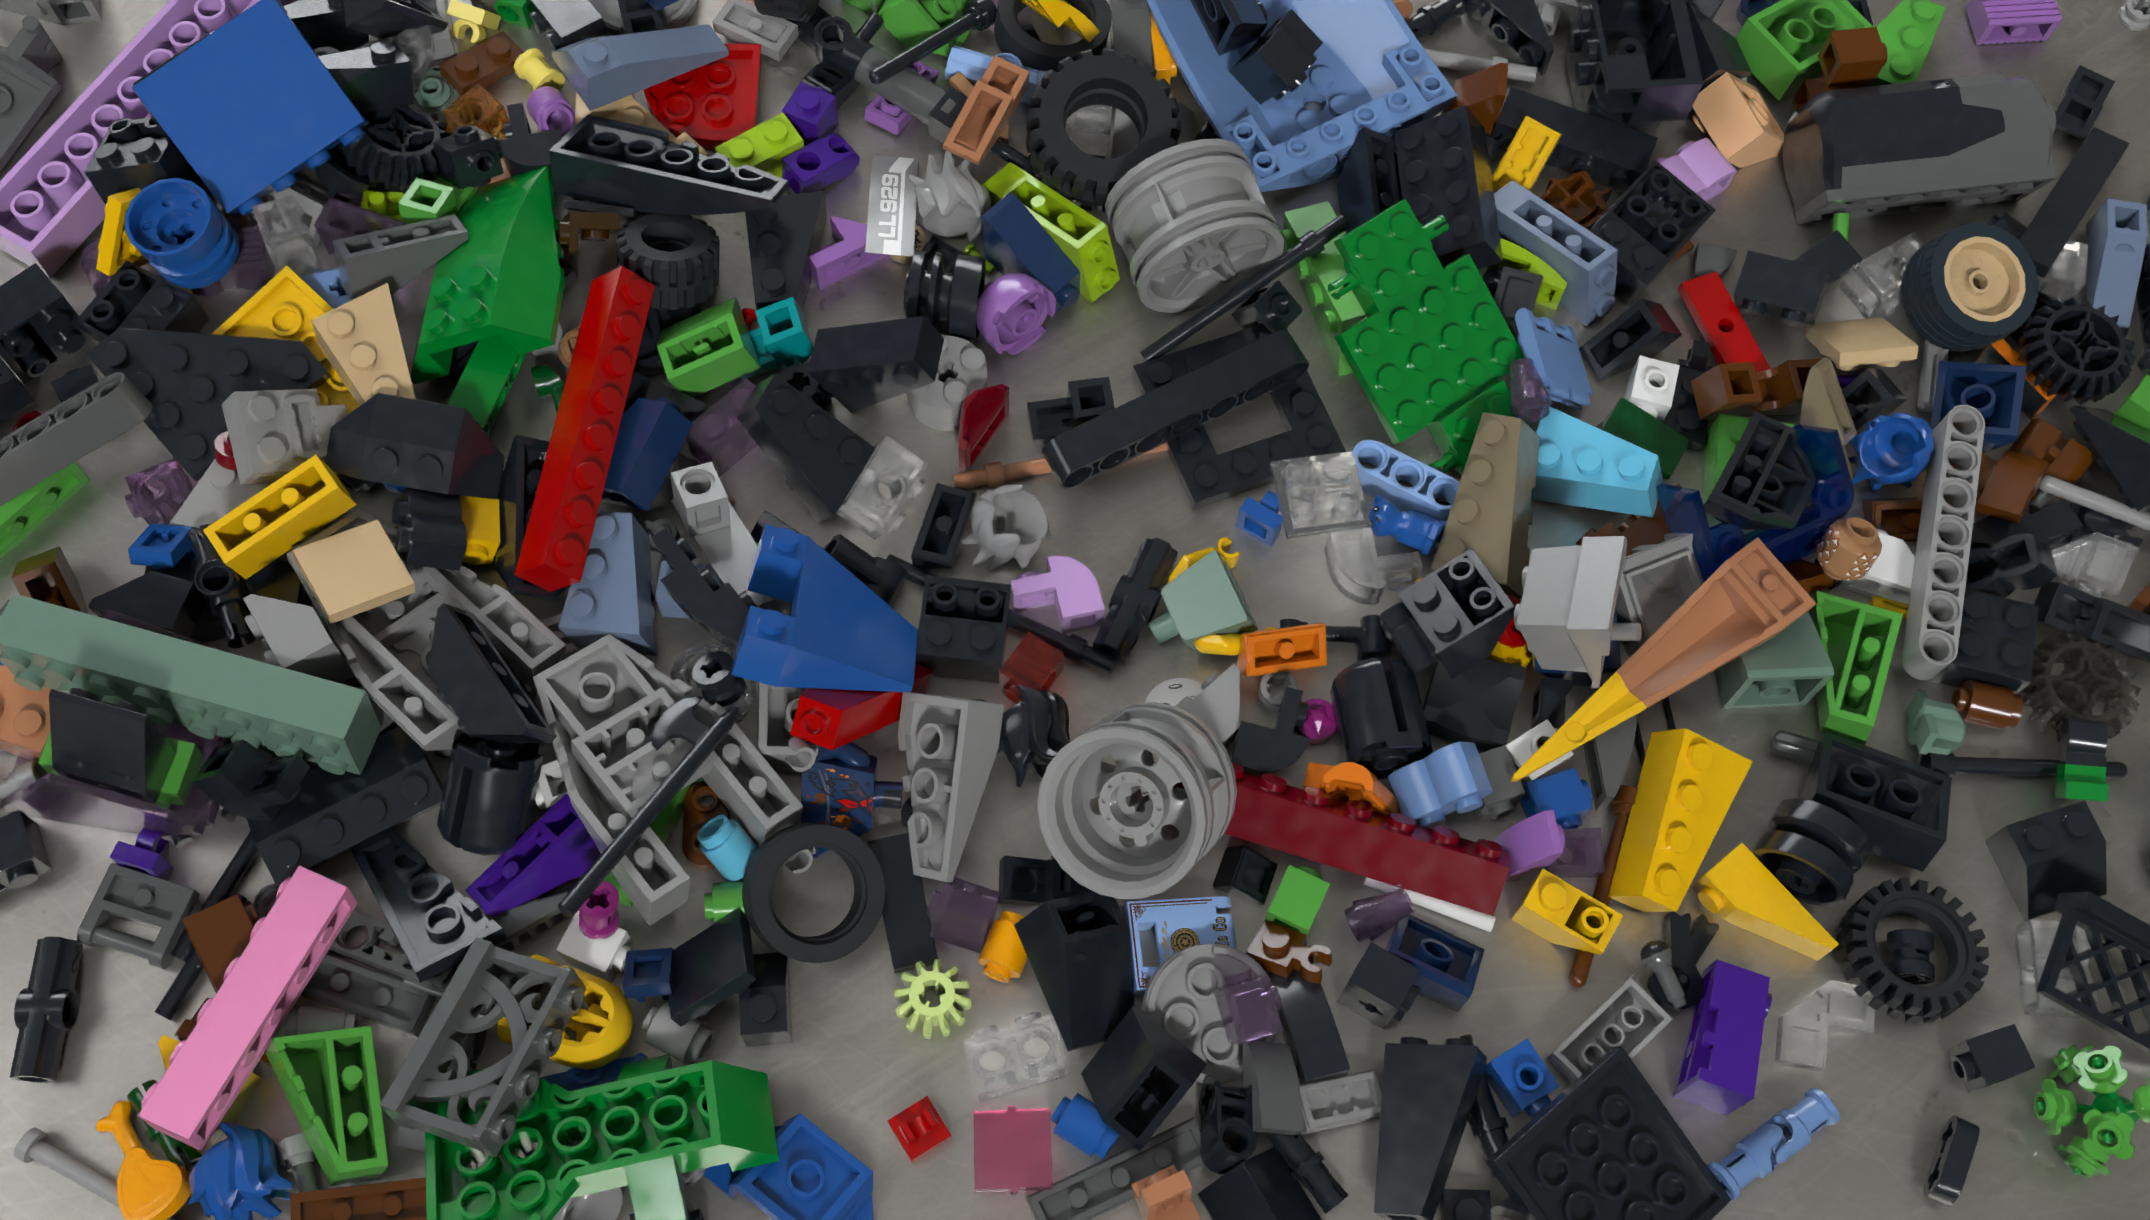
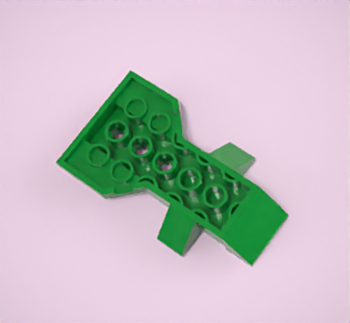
M670 1054L623 1064L617 1081L574 1091H567L556 1083L552 1085L539 1077V1085L535 1094L526 1101L516 1119V1127L511 1139L506 1144H503L496 1157L425 1132L427 1220H552L571 1198L624 1186L629 1187L636 1220H688L685 1183L681 1173L729 1163L732 1172L780 1161L767 1073L714 1060L672 1069V1060ZM484 1069L471 1071L470 1075L480 1072ZM468 1098L463 1099L460 1107L462 1122L469 1125L477 1124L490 1100L483 1101L479 1105L477 1115L470 1108ZM429 1102L425 1111L447 1118L448 1102ZM583 1140L580 1144L574 1146L575 1141ZM535 1150L531 1155L526 1157L527 1152ZM486 1161L482 1166L478 1167L479 1163Z

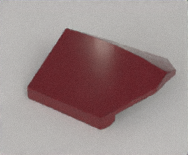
M999 384L976 390L963 401L960 410L958 442L960 473L971 470L1009 415V387Z

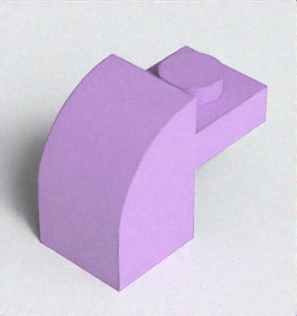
M1048 556L1047 573L1040 574L1039 572L1031 571L1019 575L1014 580H1010V585H1012L1010 601L1013 611L1018 612L1054 604L1063 634L1102 626L1104 622L1105 607L1098 582L1088 567L1073 558Z

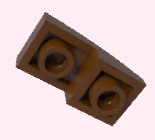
M2006 450L1977 502V512L2019 524L2030 499H2034L2048 468L2049 461Z

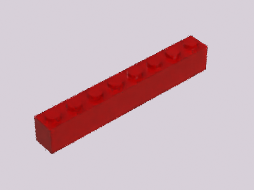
M623 266L592 280L514 574L549 592L581 582L655 285Z

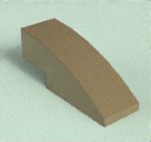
M1830 357L1821 359L1809 370L1802 400L1800 446L1806 454L1817 479L1811 496L1844 488L1854 477L1844 445L1857 432Z

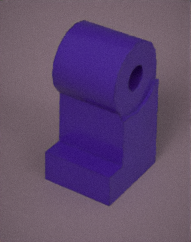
M832 133L782 158V178L788 180V191L791 194L817 192L832 182L845 179L851 175L857 168L860 158L840 134Z

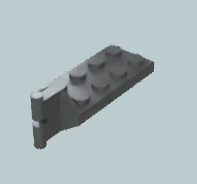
M32 15L26 16L22 20L23 27L8 48L0 46V173L61 90L59 83L48 74L54 66L62 63V55L49 38L39 20Z

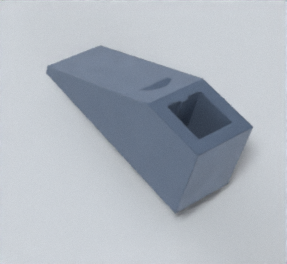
M2107 198L2086 224L2087 300H2090L2092 308L2095 309L2105 305L2106 315L2110 318L2119 315L2116 324L2119 327L2129 328L2148 238L2147 204Z

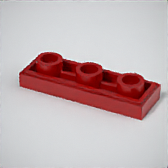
M1717 271L1680 284L1678 292L1705 341L1710 343V350L1718 364L1754 362L1756 372L1771 369Z

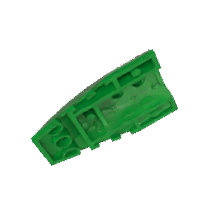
M547 166L481 186L463 207L457 218L468 231L469 239L437 263L421 319L410 373L413 384L449 375L455 347L501 335L519 355L555 345L565 286V274L559 265L562 251L561 245L556 241L555 231L559 228L558 220L552 211V207L555 206L551 170Z

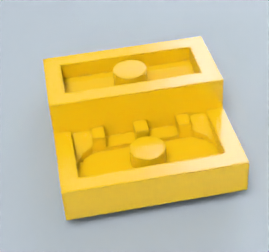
M1021 0L1025 5L1058 28L1063 24L1089 43L1100 33L1097 27L1083 13L1064 0Z

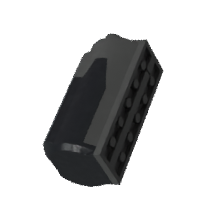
M2000 73L1830 90L1812 97L1798 112L1793 113L1784 133V173L1788 189L1793 198L1796 223L1806 224L1833 221V213H1850L1849 219L2019 201L2057 178L2052 153L2053 133L2056 128L2055 110L2047 102L2034 82L2024 77L2005 78Z

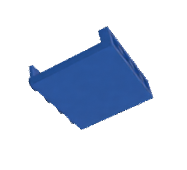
M260 0L132 87L227 214L236 215L240 212L243 216L252 213L264 204L261 199L262 196L272 189L280 193L289 188L298 180L294 174L306 166L311 170L321 166L332 157L328 151L341 142L344 147L355 143L365 135L362 128L369 124L368 120L360 114L287 15V10L279 0Z

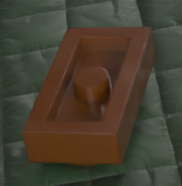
M502 31L439 64L440 75L465 99L515 72L514 63L524 51Z

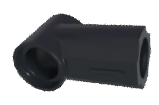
M838 534L834 536L823 549L890 606L906 577L905 572L898 565L887 559L872 557L843 535Z

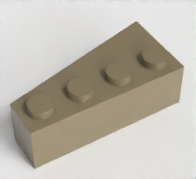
M1483 412L1431 569L1433 571L1437 570L1472 548L1505 594L1513 595L1522 600V571L1525 566H1529L1530 549L1527 547L1529 525H1532L1534 509L1531 508L1532 489L1536 485L1539 436L1521 418Z

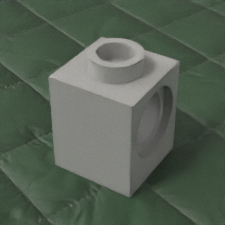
M712 461L670 473L674 503L689 537L731 525L728 496Z

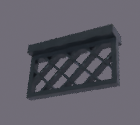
M2090 891L2059 893L2054 910L2061 913L2062 917L2036 992L2150 1054V992L2142 971L2150 968V925ZM2076 926L2085 931L2090 945V949L2078 954L2072 940ZM2114 947L2121 951L2127 969L2115 974L2106 953L2107 950ZM2094 956L2102 979L2088 984L2081 961ZM2069 967L2077 990L2066 994L2055 987L2061 970ZM2130 977L2138 999L2125 1004L2117 982ZM2105 987L2113 1010L2102 1014L2097 1009L2092 992ZM2142 1008L2149 1027L2148 1031L2141 1034L2135 1032L2129 1016V1012Z

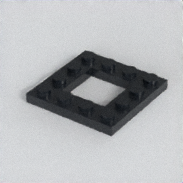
M1262 323L1134 365L1132 374L1141 394L1144 395L1272 333ZM1308 371L1295 381L1270 392L1287 432L1218 455L1204 425L1167 442V452L1193 510L1344 459L1346 450Z

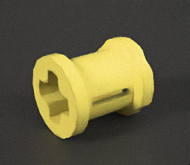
M537 48L528 49L516 59L513 66L515 74L520 79L527 80L532 85L533 91L543 86L554 87L559 91L563 88L565 83L564 75L558 69H552L549 66L541 50Z

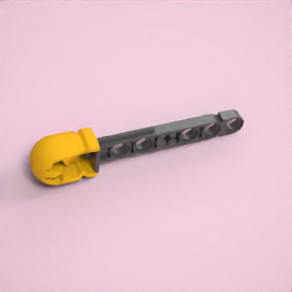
M281 884L267 885L255 896L253 907L259 919L267 916V905L276 897ZM353 910L329 950L404 978L403 985L440 999L460 963L447 969L441 976L432 977L420 983L405 954L403 956L395 955L392 959L383 948L378 947L380 939L391 947L398 948L400 946L390 925ZM359 925L368 928L367 939L361 945L355 947L346 945L345 938L350 929ZM537 954L530 957L559 966L558 962ZM572 968L586 987L584 1002L589 1008L584 1009L581 1007L575 1015H572L565 1030L569 1029L576 1032V1041L571 1040L564 1030L561 1045L556 1054L550 1057L549 1060L585 1070L603 1067L617 1059L630 1040L633 1028V1014L630 1001L625 998L620 988L607 980ZM503 971L499 980L510 990L522 977ZM543 984L527 989L517 1000L518 1003L527 995L539 993ZM485 1004L483 1005L479 1013L484 1016L488 1014V1012L485 1010ZM504 1015L497 1023V1034L500 1041L512 1045L511 1031Z

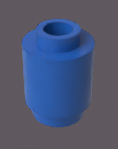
M1079 1093L1072 1100L1064 1096L1050 1119L1057 1124L1053 1134L1090 1158L1095 1154L1104 1160L1119 1136L1116 1131L1103 1122L1096 1105Z

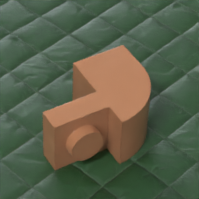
M1173 1164L1131 1184L1132 1192L1143 1220H1201L1191 1200L1192 1185L1184 1169L1177 1172Z

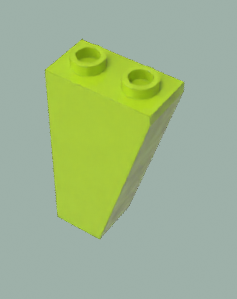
M1012 162L1008 163L982 184L991 196V208L1009 192L1017 196L1080 271V294L1089 302L1093 303L1105 292L1111 290L1120 280L1108 227L1105 223Z

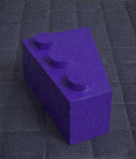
M1716 959L1703 971V990L1700 1001L1694 1007L1673 1097L1727 1115L1754 1099L1764 1019L1771 1006L1772 994L1768 993L1770 977Z

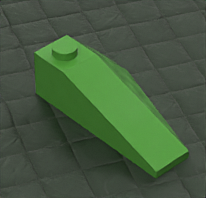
M885 0L878 14L883 18L885 28L902 45L911 47L962 17L967 4L973 0ZM969 31L932 53L949 57L954 45L963 46Z

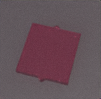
M1010 1105L1007 1110L974 1111L975 1193L1009 1191L1012 1196H1015L1019 1191L1053 1190L1050 1108L1016 1109L1014 1105Z

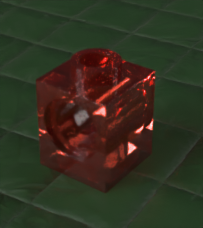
M1028 632L999 670V687L1002 688V693L1010 701L1018 704L1023 702L1017 689L1018 685L1035 688L1039 691L1041 689L1049 690L1063 671L1064 654L1031 632Z

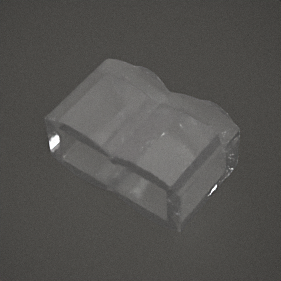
M2028 920L2016 927L2015 947L2018 965L2021 970L2020 992L2025 1015L2081 1017L2036 992L2060 921ZM2076 926L2072 940L2078 954L2090 949V945L2085 931ZM2092 957L2081 961L2088 984L2095 982L2092 980L2088 968ZM2069 967L2061 970L2055 987L2066 994L2077 990ZM2099 990L2092 992L2096 1004L2098 1002Z

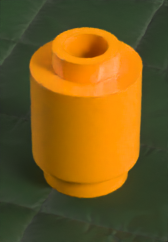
M1002 911L1000 918L993 921L978 962L985 967L983 973L986 976L1004 983H1008L1010 977L1020 978L1028 957L1014 925L1023 919L1024 916L1014 912Z

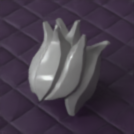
M945 151L941 172L936 165L934 155L929 154L926 179L923 180L913 174H910L909 178L916 185L914 191L919 207V212L916 213V220H919L930 232L947 238L958 237L967 233L969 242L973 243L982 229V216L991 209V196L981 182L975 178V169L970 170V161L963 159L956 169V159L952 158L951 152Z
M1004 485L995 490L989 489L973 505L970 514L972 533L962 539V544H979L980 551L972 563L974 566L995 555V559L989 568L991 571H995L1013 558L1017 560L1020 568L1025 570L1030 559L1038 551L1041 540L1054 539L1049 530L1047 513L1043 510L1041 501L1032 494L1022 491L1024 489L1022 485Z

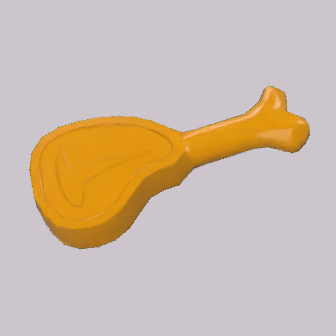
M118 1100L113 1105L110 1114L98 1120L95 1129L100 1133H112L124 1154L117 1178V1200L120 1211L126 1220H167L184 1205L190 1196V1174L184 1167L175 1162L157 1160L153 1153L143 1147L131 1124L133 1104L126 1100Z

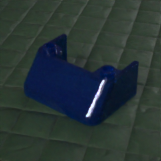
M1800 424L1791 427L1795 429L1799 438L1797 444L1806 454L1817 479L1810 495L1812 504L1804 508L1794 529L1753 530L1744 534L1738 526L1729 523H1720L1710 527L1699 490L1664 483L1656 486L1669 533H1694L1692 547L1703 582L1726 560L1757 537L1781 564L1801 559L1816 552L1817 545L1830 525L1836 520L1844 519L1854 502V488L1837 429Z

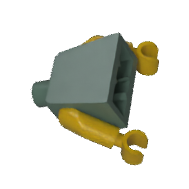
M1221 538L1216 549L1208 547L1181 557L1168 578V584L1161 590V595L1169 611L1149 621L1151 631L1160 644L1180 634L1183 642L1193 650H1198L1203 654L1234 656L1239 654L1242 633L1254 632L1259 629L1231 571L1236 566L1241 552L1225 553L1231 547L1232 540L1230 538ZM1267 627V628H1265L1264 630H1271V629H1276V628H1275V627Z

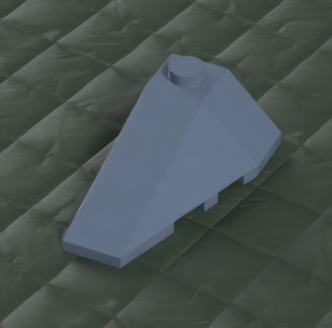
M709 24L586 38L552 52V58L590 111L729 56V50Z

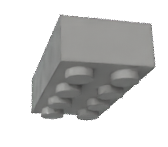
M1630 977L1547 1059L1572 1084L1612 1047L1622 1046L1632 1060L1672 1018Z

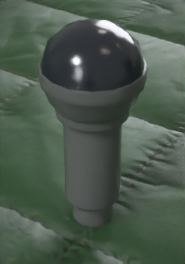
M1660 940L1648 942L1641 949L1642 964L1651 970L1652 973H1655L1668 1002L1672 1003L1674 1009L1686 1005L1685 993L1671 966L1673 964L1671 948Z

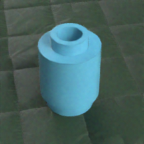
M718 815L710 819L699 830L697 839L701 843L700 850L727 881H743L746 868L758 846L736 820L728 819L725 815Z

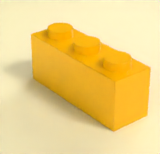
M315 454L203 531L223 562L243 578L248 579L357 504L336 473Z

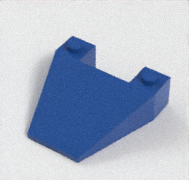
M765 524L752 562L747 590L792 602L791 613L788 616L775 610L750 606L736 647L732 675L775 687L911 692L914 684L918 630L810 537L796 533L788 528H777Z

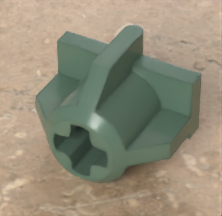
M1917 689L1906 709L1909 718L1907 725L1909 744L1917 746L1918 752L1926 755L1928 752L1944 755L1955 752L1962 746L1966 736V724L1954 704L1929 700L1926 690Z

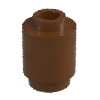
M1966 680L1962 687L1957 686L1951 699V704L1955 705L1966 723L2003 730L2005 727H2016L2023 710L2022 696L2014 694L2012 689L1974 680Z

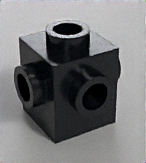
M476 126L459 127L453 131V135L433 142L443 179L459 189L481 187L490 183L491 178L504 174L500 161L503 158V150L495 136Z

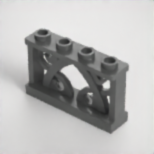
M475 937L381 1101L380 1107L397 1125L411 1130L416 1128L496 1157L503 1144H506L511 1139L515 1131L516 1119L526 1101L535 1094L539 1085V1077L546 1063L558 1051L562 1042V1034L572 1015H575L580 1010L584 1001L585 985L572 968L566 966L562 968L498 948L490 941ZM503 971L522 977L510 990L499 980ZM547 984L552 987L540 1010L534 1009L536 1001L542 998L540 993L527 995L520 1003L517 1001L527 989L535 985ZM485 1004V1010L488 1014L478 1019L477 1016ZM505 1015L511 1031L512 1053L496 1064L470 1075V1060L461 1046L467 1034L481 1032L492 1027ZM453 1060L458 1061L456 1079H454L455 1072L453 1069L446 1073ZM468 1098L470 1108L477 1115L479 1105L483 1101L490 1100L477 1124L469 1125L462 1122L460 1107L463 1099ZM429 1102H448L447 1118L425 1111Z

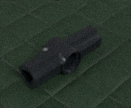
M1145 538L1128 574L1121 576L1109 603L1110 610L1093 642V648L1117 658V662L1126 663L1144 624L1149 625V621L1152 620L1162 597L1161 590L1178 556V551L1173 549L1168 542L1159 538Z
M45 937L37 941L28 988L20 991L14 1008V1021L19 1029L10 1072V1078L31 1083L56 1082L66 1031L73 1029L79 1013V998L74 988L83 944L78 940L62 937Z

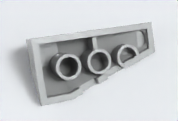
M903 692L897 736L899 750L906 753L908 775L902 777L904 791L910 792L913 815H911L907 823L913 875L944 882H953L999 749L1004 704Z

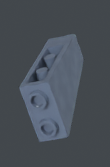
M1514 180L1494 193L1500 238L1512 242L1536 255L1550 265L1567 282L1560 303L1586 327L1597 318L1607 315L1615 304L1618 250Z

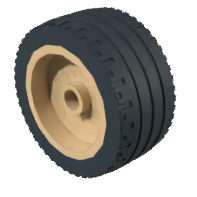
M1969 223L1945 231L1924 244L1910 258L1902 273L1900 296L1902 297L1901 302L1903 303L1906 317L1909 318V322L1918 331L1919 335H1922L1929 343L1935 344V346L1941 347L1944 350L1948 349L1949 351L1956 352L1971 351L1986 347L2007 337L2027 321L2037 303L2036 299L2038 298L2039 291L2038 273L2029 252L2014 235L2004 231L2001 227L1998 228L1988 223Z

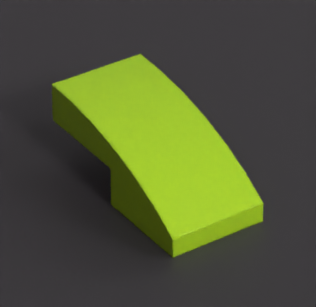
M1500 238L1503 262L1488 266L1487 270L1506 266L1542 275L1544 279L1537 304L1556 310L1567 282L1550 265L1536 255L1512 242Z

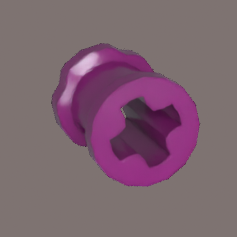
M603 881L579 909V929L584 936L590 939H607L614 935L619 928V911L617 910L620 901L619 893L614 885L607 881Z

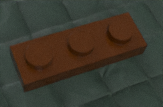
M426 1177L290 1194L291 1220H427Z

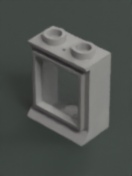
M1668 533L1664 535L1665 542L1658 545L1645 544L1631 549L1633 554L1626 557L1625 570L1621 573L1616 601L1617 623H1640L1642 629L1639 641H1623L1628 657H1631L1704 583L1692 547L1694 533Z

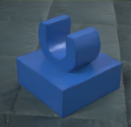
M1270 490L1267 491L1260 503L1248 496L1239 509L1236 527L1272 547L1280 535L1284 519L1283 516L1278 514L1281 509L1279 505L1283 498Z

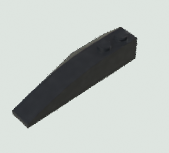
M589 114L549 150L554 193L569 196L578 201L587 200L604 205L633 208L642 212L672 215L739 213L770 208L788 189V180L750 165L734 167L730 165L729 157L719 153L709 157L699 153L698 145L689 141H684L681 145L670 141L668 133L661 130Z

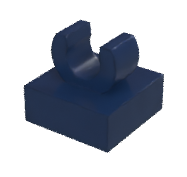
M673 948L626 952L623 977L625 998H636L639 1003L645 1002V997L662 996L663 1000H669V995H672L675 970Z

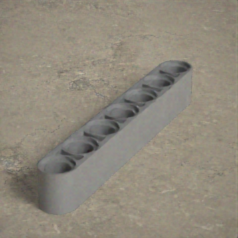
M1958 405L1951 409L1933 429L1932 434L1935 450L1926 470L1902 653V665L1905 671L1911 677L1918 680L1934 678L1956 658L1958 653L1985 431V420L1982 414L1970 405ZM1940 537L1944 538L1948 544L1943 542ZM1935 574L1939 575L1944 582L1940 581ZM1930 612L1934 613L1938 617L1939 621L1934 619L1931 616ZM1924 649L1929 651L1935 660L1929 658Z

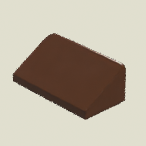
M1923 497L1863 499L1864 519L1870 522L1876 529H1881L1890 536L1904 540V542L1917 541Z

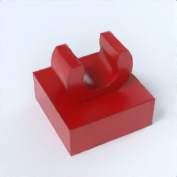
M928 1096L887 1120L911 1163H914L952 1139L949 1130Z

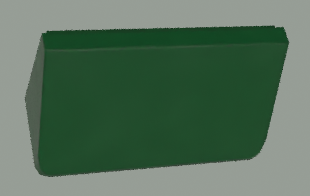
M1625 398L1618 400L1606 416L1601 430L1658 455L1662 477L1667 480L1675 470L1690 441L1683 434Z

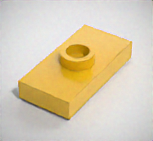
M1526 116L1492 176L1493 188L1500 190L1514 180L1531 191L1562 134Z

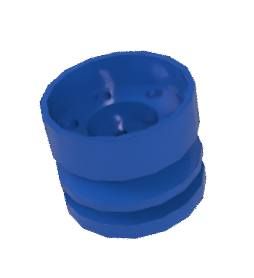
M180 178L159 180L143 188L132 199L125 214V231L131 244L149 260L150 264L157 269L163 278L178 287L186 289L207 287L222 279L234 266L239 254V237L233 225L217 208L208 194L192 181Z

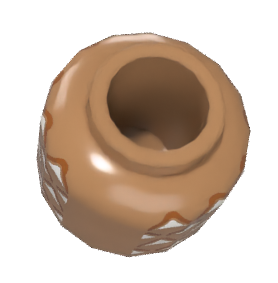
M1858 517L1839 519L1832 523L1816 548V557L1824 573L1835 580L1853 581L1864 577L1881 554L1882 543L1877 529L1870 522Z

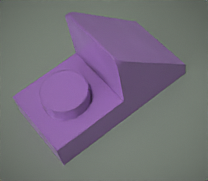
M832 216L830 217L831 232L836 244L821 247L815 254L809 256L812 278L820 290L889 257V255L865 252L867 224Z

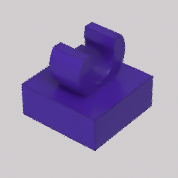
M145 827L140 831L135 846L118 841L110 855V858L119 866L166 881L169 880L174 870L163 858L170 842L161 838V832Z

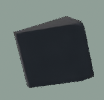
M1245 845L1228 847L1222 857L1213 886L1231 895L1264 905L1278 864Z

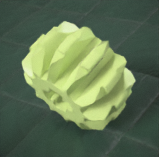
M934 960L933 971H926L925 964L919 961L916 963L917 977L908 972H903L901 975V981L908 988L894 990V998L904 1002L895 1009L897 1017L906 1018L910 1016L906 1024L909 1032L917 1030L921 1024H924L923 1035L926 1039H931L934 1026H939L944 1037L949 1036V1020L959 1026L965 1023V1017L959 1010L971 1008L972 1000L963 996L970 989V984L968 980L956 981L959 975V968L956 966L950 967L943 974L942 960ZM935 991L937 997L942 993L940 1005L930 1007L929 1001L924 1005L926 993Z

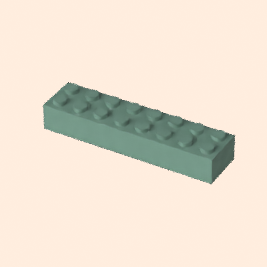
M14 593L0 617V662L8 667L14 675V681L17 684L33 691H40L42 687L69 693L70 688L83 689L97 695L100 698L98 702L116 706L118 701H125L138 705L147 710L146 715L157 725L170 727L174 723L185 726L195 735L207 739H213L217 735L231 739L232 742L244 740L255 751L258 747L274 751L282 759L298 755L304 760L318 763L319 767L325 771L337 775H343L345 771L361 775L381 730V725L366 690Z

